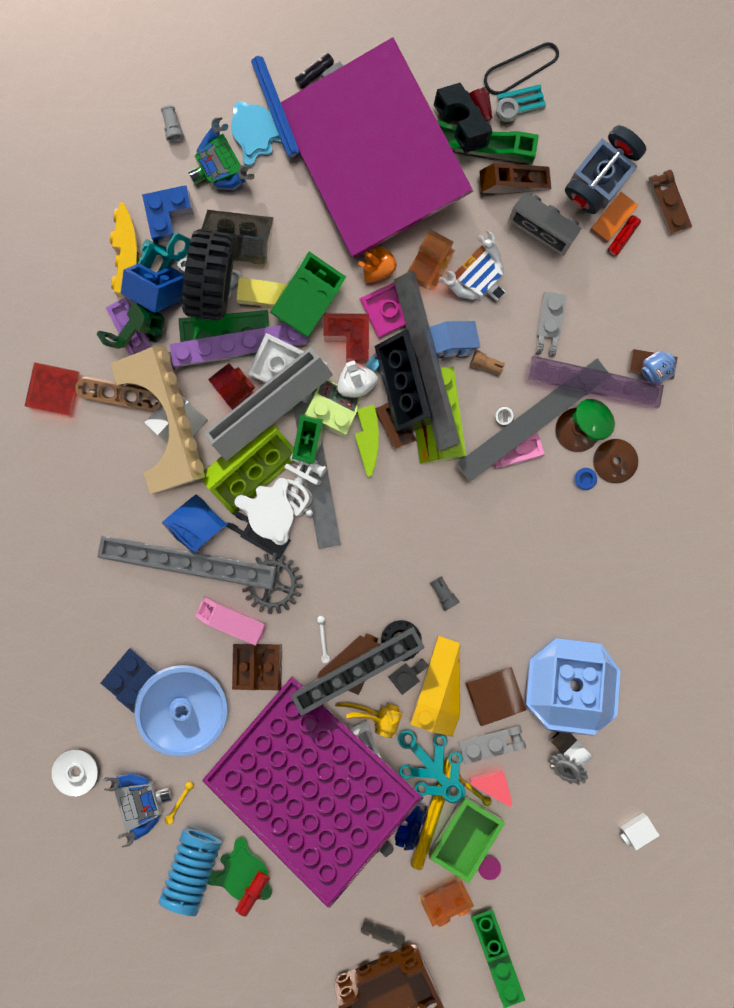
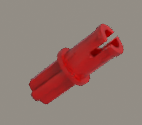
M258 870L250 886L244 889L245 894L235 908L239 915L246 917L256 900H260L261 892L271 879L267 874Z

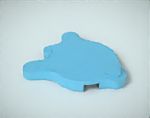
M243 101L237 102L233 106L232 135L243 150V163L246 166H252L259 155L272 154L271 142L282 143L272 115L266 108L247 104Z

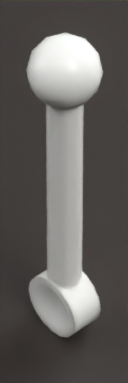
M319 616L317 623L320 626L323 653L321 661L328 663L330 656L327 655L324 630L326 619L323 616Z

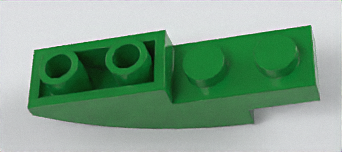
M493 909L471 917L503 1008L526 1001Z

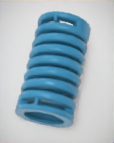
M183 829L179 839L182 844L177 845L178 852L174 854L176 861L171 863L172 869L168 871L169 878L165 880V884L168 887L162 889L158 903L163 908L185 916H197L201 907V901L204 898L203 893L207 889L206 884L210 880L209 875L212 874V867L215 865V858L218 856L222 841L202 831Z

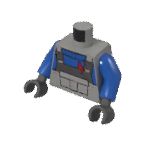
M135 774L117 776L116 778L105 777L103 781H111V787L104 790L115 791L126 833L118 836V839L124 836L127 838V844L121 847L131 846L134 841L148 834L159 822V816L163 813L161 804L172 801L171 791L169 788L157 791L154 782H149L146 777Z

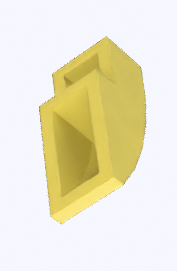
M239 278L237 302L238 304L272 308L286 284Z

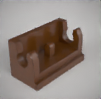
M389 402L375 408L377 417L394 451L417 441L412 431L396 432Z

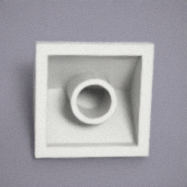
M182 396L186 415L190 420V428L194 436L208 420ZM161 405L144 423L168 444L169 424L166 412Z

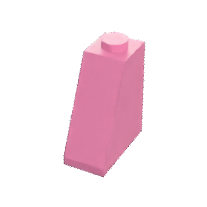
M205 596L195 615L197 619L206 625L255 646L264 634L265 624Z

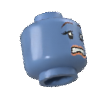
M657 351L643 361L641 371L649 383L662 384L674 376L676 372L674 365L677 362L671 353L666 354L663 351Z

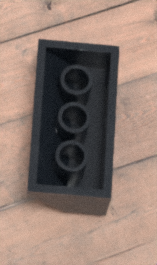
M405 329L374 346L396 432L416 431L431 423V415L409 330Z

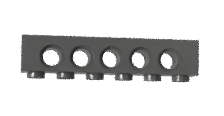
M411 627L296 690L290 696L302 716L425 647L414 627Z

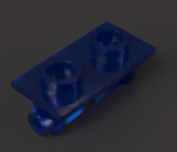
M417 805L418 808L416 807L405 819L408 822V826L400 825L394 839L396 840V846L402 847L406 851L414 850V847L418 845L420 839L419 832L421 826L425 824L428 815L426 812L428 806Z

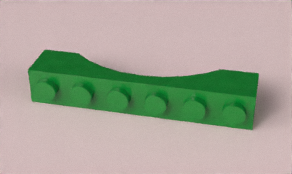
M437 120L451 149L464 153L454 137L457 126ZM492 131L487 147L468 152V154L533 164L536 157L539 135L520 131Z

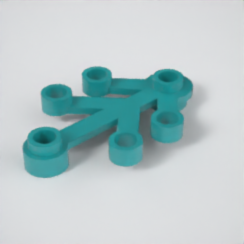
M412 730L401 732L398 736L399 745L404 749H411L426 767L414 768L412 765L406 764L400 769L401 777L404 779L411 777L437 779L442 786H429L426 782H420L415 786V790L421 796H443L447 802L452 804L462 801L465 797V787L459 782L460 764L463 761V756L460 752H453L448 757V761L451 764L450 779L443 773L444 748L448 743L447 737L443 734L434 737L435 758L433 761L417 743L418 738L415 732ZM406 735L412 737L411 743L405 741ZM438 737H442L444 739V744L442 746L437 744ZM453 755L459 756L460 760L458 763L452 761ZM405 767L411 770L409 776L404 774ZM420 785H424L426 787L425 793H421L419 791ZM452 787H455L458 790V794L456 796L452 795L450 792Z

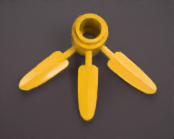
M339 702L335 704L336 707H349L367 712L348 713L346 719L365 718L376 721L374 726L376 727L375 733L387 738H392L393 734H396L403 714L399 711V706L387 703L386 706L381 705L379 712L372 710L370 707L355 703Z

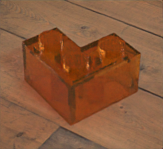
M429 229L419 247L418 254L408 272L415 271L418 285L427 290H430L432 285L435 287L438 285L439 278L442 277V274H440L442 267H448L455 252L452 249L454 242L432 229Z

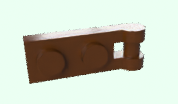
M672 170L664 171L660 176H650L649 183L669 235L672 236L691 229L693 226L675 183ZM666 183L668 189L662 190L660 185Z

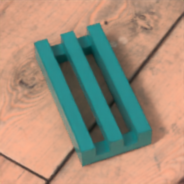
M541 84L497 95L499 102L503 98H515L536 92L537 94L514 99L518 104L534 100L539 101L538 103L519 107L518 114L546 107Z

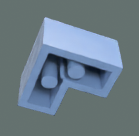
M445 321L430 327L438 361L441 360L443 355L444 357H450L459 353L460 357L472 354V350L480 348L475 321Z

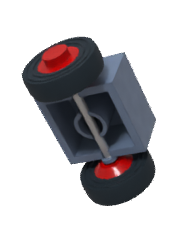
M616 125L610 131L608 140L611 145L603 138L598 142L574 172L571 181L565 188L568 198L578 208L587 213L596 214L602 206L606 207L637 168V165L631 160L638 161L647 150L641 138L624 126Z

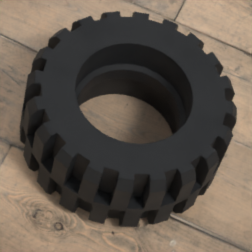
M198 229L192 233L185 263L182 289V310L186 316L214 321L223 319L230 292L235 245L234 237L231 234Z

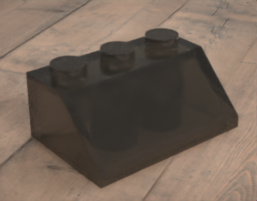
M207 210L201 229L231 234L234 237L235 245L233 261L267 264L274 217Z

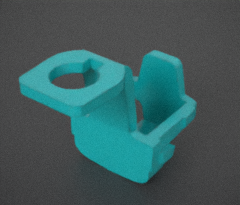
M174 233L167 248L145 239L141 248L143 254L138 263L150 269L156 256L161 255L163 262L157 272L166 269L172 259L178 262L187 256L190 238ZM180 240L184 241V249L175 255V243Z

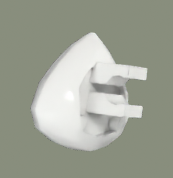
M355 360L349 361L340 375L338 393L349 398L362 397L377 385L378 376L369 368L355 363Z

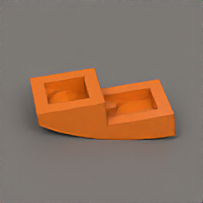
M621 191L591 228L609 242L639 205Z

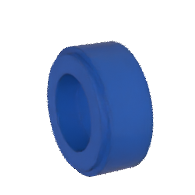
M582 468L575 473L574 483L580 490H590L597 483V475L590 468Z

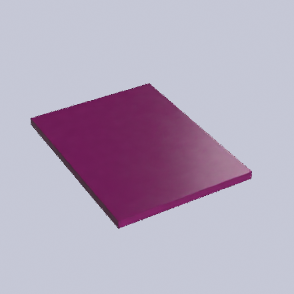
M394 37L281 102L298 149L353 258L474 192Z
M291 677L202 781L326 907L330 908L423 800V797L323 704L301 716L290 695L304 686L294 677Z

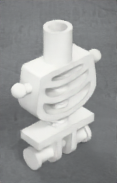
M291 455L290 461L298 463V467L286 463L284 468L298 476H296L295 480L287 479L292 484L291 488L287 489V498L293 507L294 515L302 516L305 512L308 517H311L313 512L308 507L312 503L313 496L310 490L303 484L306 479L316 485H320L322 481L313 477L312 474L315 472L319 477H323L327 467L319 465L317 460H315L314 464L292 459ZM305 466H308L307 471L304 472L303 470ZM300 490L303 491L305 499L299 494Z

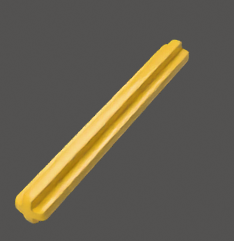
M446 759L444 761L443 773L450 779L451 764ZM433 795L411 861V867L414 869H423L445 802L443 796Z

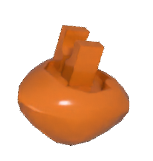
M373 247L366 251L364 263L361 261L358 263L363 268L366 283L376 282L390 276L397 266L393 254L382 247Z

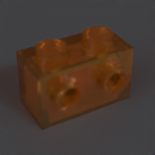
M459 877L419 897L432 927L435 925L441 927L449 923L451 917L457 914L463 916L469 913L471 907L474 906L462 879Z

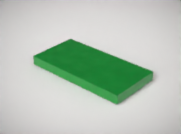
M268 310L224 314L223 319L219 321L194 317L178 318L180 342L270 327ZM256 354L227 358L222 360L255 357Z

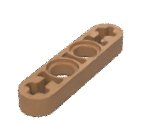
M90 376L82 377L75 385L76 393L85 399L147 411H156L162 405L159 400L154 405H151V401L146 399L139 403L142 397L141 392L144 393L143 398H150L151 395H154L142 386L131 384L116 385L115 381ZM87 382L88 387L96 388L97 384H99L98 390L90 389L88 392H85V388L81 387V385ZM104 386L113 388V397H107L103 394ZM125 391H134L136 400L128 401L125 398Z

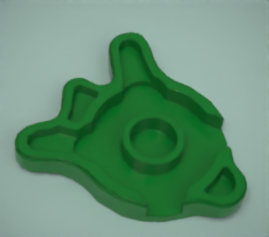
M238 837L234 842V850L221 856L220 862L224 865V870L213 871L209 875L210 880L207 884L210 886H221L231 896L241 900L245 894L244 889L250 886L257 871H262L269 876L268 868L261 858L250 851L246 838ZM269 881L260 894L261 900H267L272 895Z

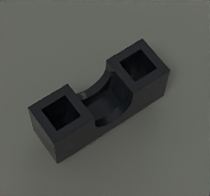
M461 82L437 89L434 107L443 121L449 119L460 120L454 137L464 153L487 147L492 135V127L485 120L480 108L475 105L469 92L465 90Z

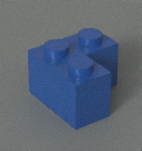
M186 185L142 194L151 239L158 244L169 242L174 235L175 229L172 218L194 214L190 193Z
M138 263L124 269L121 294L155 313L182 301L184 273L173 267L154 272Z

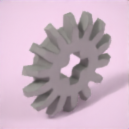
M557 754L551 757L552 759L549 763L553 765L550 768L555 770L554 774L558 775L563 781L565 780L569 784L575 782L577 785H580V781L584 784L588 779L587 770L583 768L582 763H575V758L570 760L569 755L566 754L564 756Z

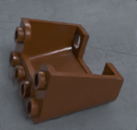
M405 944L400 949L389 954H383L378 959L364 963L348 973H342L334 983L339 1008H427L433 1003L437 1004L434 1008H444L421 953L414 944Z

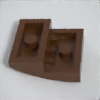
M233 644L232 690H281L282 644H256V646L253 644Z
M512 667L466 682L480 726L526 711Z

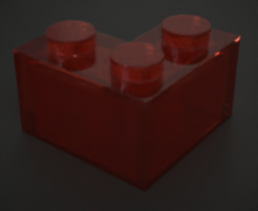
M324 313V341H346V363L354 360L355 363H367L369 361V314Z
M230 363L208 379L232 410L254 393L252 390L255 389V386L239 367L234 369Z

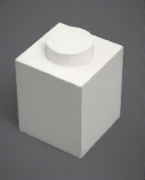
M641 813L620 827L623 831V834L620 836L627 847L632 846L636 851L660 836L648 816L644 813Z

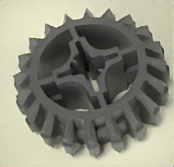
M267 553L264 554V562L259 557L255 558L258 564L276 565V583L283 587V589L279 587L276 589L274 587V590H270V592L269 589H265L262 599L257 595L253 586L242 589V592L250 591L251 595H248L245 599L249 601L254 598L255 601L251 605L253 608L258 603L261 604L259 612H263L266 606L268 607V614H272L273 607H276L277 614H280V606L283 605L285 610H289L288 601L293 605L297 603L292 596H301V593L295 590L296 587L303 588V584H296V580H300L303 577L302 575H294L299 570V567L290 568L294 562L293 560H289L287 564L284 563L285 555L281 556L280 561L277 560V553H273L272 560H269ZM283 568L291 578V587L282 584L280 581ZM275 591H282L288 594L279 602L269 603L270 597Z

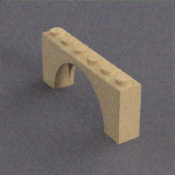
M166 346L151 347L111 363L116 385L137 384L148 389L161 402L167 415L169 439L166 450L160 461L153 468L143 473L149 493L163 492L205 478L204 466L200 461L197 443L193 438L190 420L186 415L184 401L179 392L177 377L173 372L170 355Z

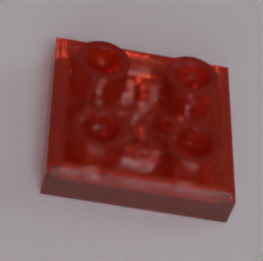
M34 362L25 407L70 416L76 392L75 385L78 382L80 372Z

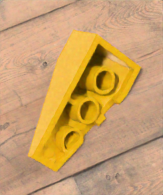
M438 636L410 719V725L453 737L460 717L459 642Z

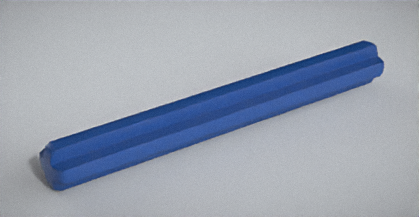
M259 55L255 56L251 63L288 157H294L299 154V149L264 58Z

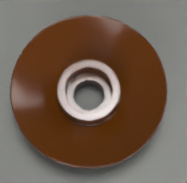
M571 408L558 418L555 427L556 437L565 449L572 452H584L592 448L596 442L590 441L583 431L582 433L576 432L575 427L578 424L572 418L576 408Z
M610 439L603 442L596 449L593 464L600 478L606 482L618 484L629 480L635 474L638 468V455L634 447L627 441ZM615 456H618L621 459V463L619 465L615 464L613 461Z

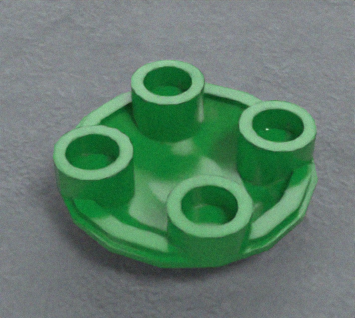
M596 399L581 401L572 417L573 421L579 425L592 442L610 437L615 428L612 412L603 402Z

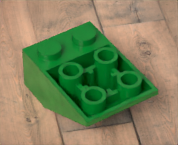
M309 251L297 265L269 313L307 338L334 299L346 276Z

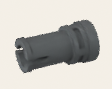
M442 576L430 583L441 600L439 602L444 611L460 603L455 594L451 593Z

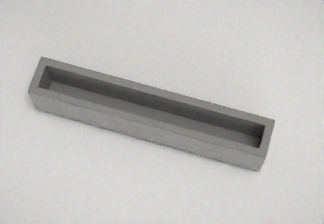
M310 347L204 432V435L217 452L227 461L265 429L272 426L285 413L289 412L301 400L308 397L321 384H324L333 374Z

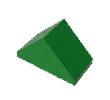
M300 415L292 459L311 464L315 463L324 437L323 419Z

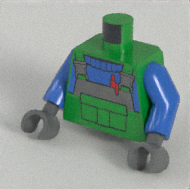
M222 117L214 118L211 123L212 128L204 136L196 150L195 159L199 167L191 170L188 174L194 184L206 178L211 188L234 190L244 183L245 179L252 180L255 176L254 174H247L248 169L252 167L241 166L224 134L220 135V131L228 129V124H223L220 127L219 122L222 120Z

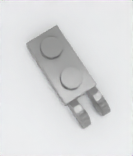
M544 292L537 331V354L542 353L544 338L552 339L549 350L550 356L556 355L567 295Z

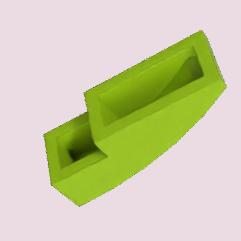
M374 404L357 409L362 432L355 433V439L367 479L372 478L379 445L378 419Z

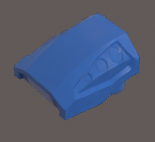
M196 494L162 522L174 538L193 554L204 543L206 544L211 537H214L218 531H221L228 525Z

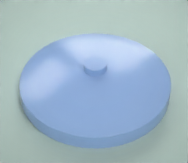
M172 666L157 672L142 686L135 702V721L141 737L154 750L168 756H190L205 750L219 737L227 719V702L221 686L209 673L193 666Z

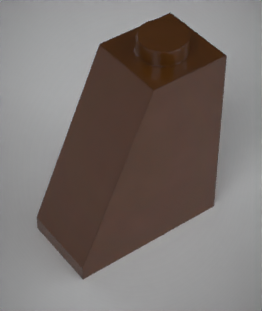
M368 633L365 636L359 635L323 667L317 677L320 678L380 645V643H377L378 638ZM364 682L348 691L359 695Z

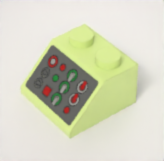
M327 380L314 390L303 415L323 419L324 429L343 437L347 434L356 415L361 397H344L338 393V385Z

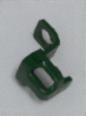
M134 303L127 313L129 321L118 336L104 331L97 332V336L103 345L120 349L127 346L136 331L146 333L149 339L155 342L163 333L165 319L161 313L151 312L142 305ZM105 337L110 338V339H112L113 341H116V342H111V341L107 340Z

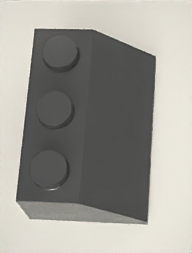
M527 192L515 204L508 219L563 255L566 254L582 229L578 226L579 223L570 217L565 218L556 207L545 205L537 195L533 193L528 194Z

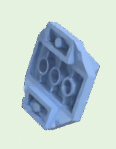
M556 638L529 661L525 706L548 731L594 736L617 717L621 671L602 644ZM571 681H576L580 684L579 692H575L570 688Z

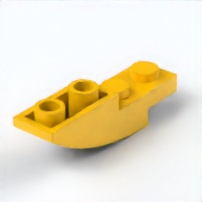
M119 202V208L115 209L113 217L114 222H116L115 231H111L110 244H112L116 252H120L115 258L117 274L112 277L111 289H114V293L118 297H126L121 294L123 271L128 267L138 264L140 249L133 219L125 204Z

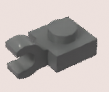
M423 658L411 668L405 663L388 678L403 695L420 682L416 675L425 670L428 664Z

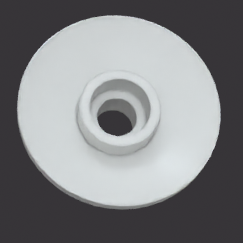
M69 750L64 752L53 764V783L65 795H83L90 791L97 781V764L92 756L84 751ZM74 768H78L80 770L79 776H75L73 774Z

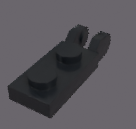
M235 510L233 515L248 524L244 531L238 528L237 525L229 522L227 527L240 534L241 538L271 555L277 553V558L280 560L291 540L288 539L284 545H277L271 539L261 537L252 529L248 517Z

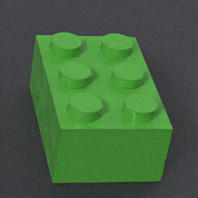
M465 796L457 805L428 854L429 859L467 883H470L505 825L504 820Z

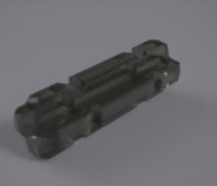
M367 920L363 922L361 934L368 937L372 935L373 939L388 945L392 943V946L398 949L403 947L405 942L404 935L399 933L395 935L393 934L394 931L379 925L375 927L373 926L374 923Z

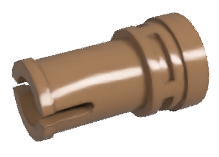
M477 349L470 363V366L473 368L475 367L480 370L482 368L497 376L501 375L505 365L504 362L490 358L487 354Z

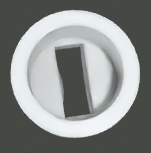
M502 407L496 412V420L499 424L507 426L514 421V413L510 408ZM504 412H508V422H504Z

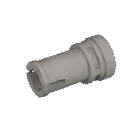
M168 105L162 107L161 112L166 126L164 128L166 140L177 141L182 139L184 135L180 124H178L175 106Z

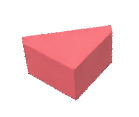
M502 769L473 776L469 779L471 785L511 807L512 800Z

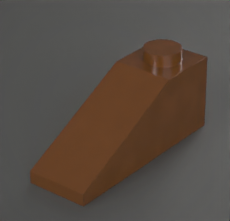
M493 163L479 171L481 193L502 194L551 189L550 168L547 166Z

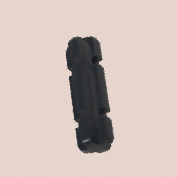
M325 53L320 57V60L317 59L308 66L304 73L301 72L295 77L299 87H305L309 80H314L325 71V68H329L334 64V59L329 53Z

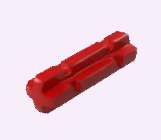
M631 215L609 246L608 251L612 255L618 256L640 225L641 220L637 216Z

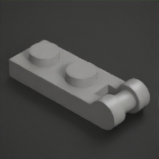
M517 725L459 741L464 764L525 749V741H522L520 735L522 733L521 726ZM512 736L513 743L507 745L505 737Z

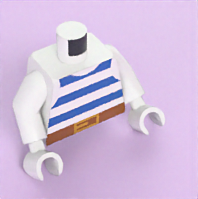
M487 230L488 238L485 241L482 236H478V241L485 246L481 245L455 273L444 270L448 274L447 280L442 277L439 278L441 283L448 284V287L460 298L481 300L488 293L498 301L506 293L497 284L503 277L504 267L501 255L494 243V234Z

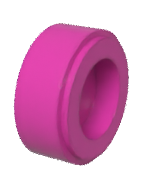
M485 856L478 868L479 874L486 880L496 879L501 873V864L494 856Z

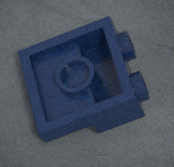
M129 648L100 684L134 713L135 702L140 689L150 677L159 671L136 651Z

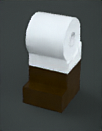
M556 732L549 739L563 755H569L570 760L575 758V763H582L583 767L593 758L572 733Z

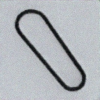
M546 42L492 66L484 75L485 87L493 94L506 93L556 62L559 57L558 47L551 42ZM544 46H552L555 49L556 56L552 61L506 89L494 91L489 87L487 77L492 70Z

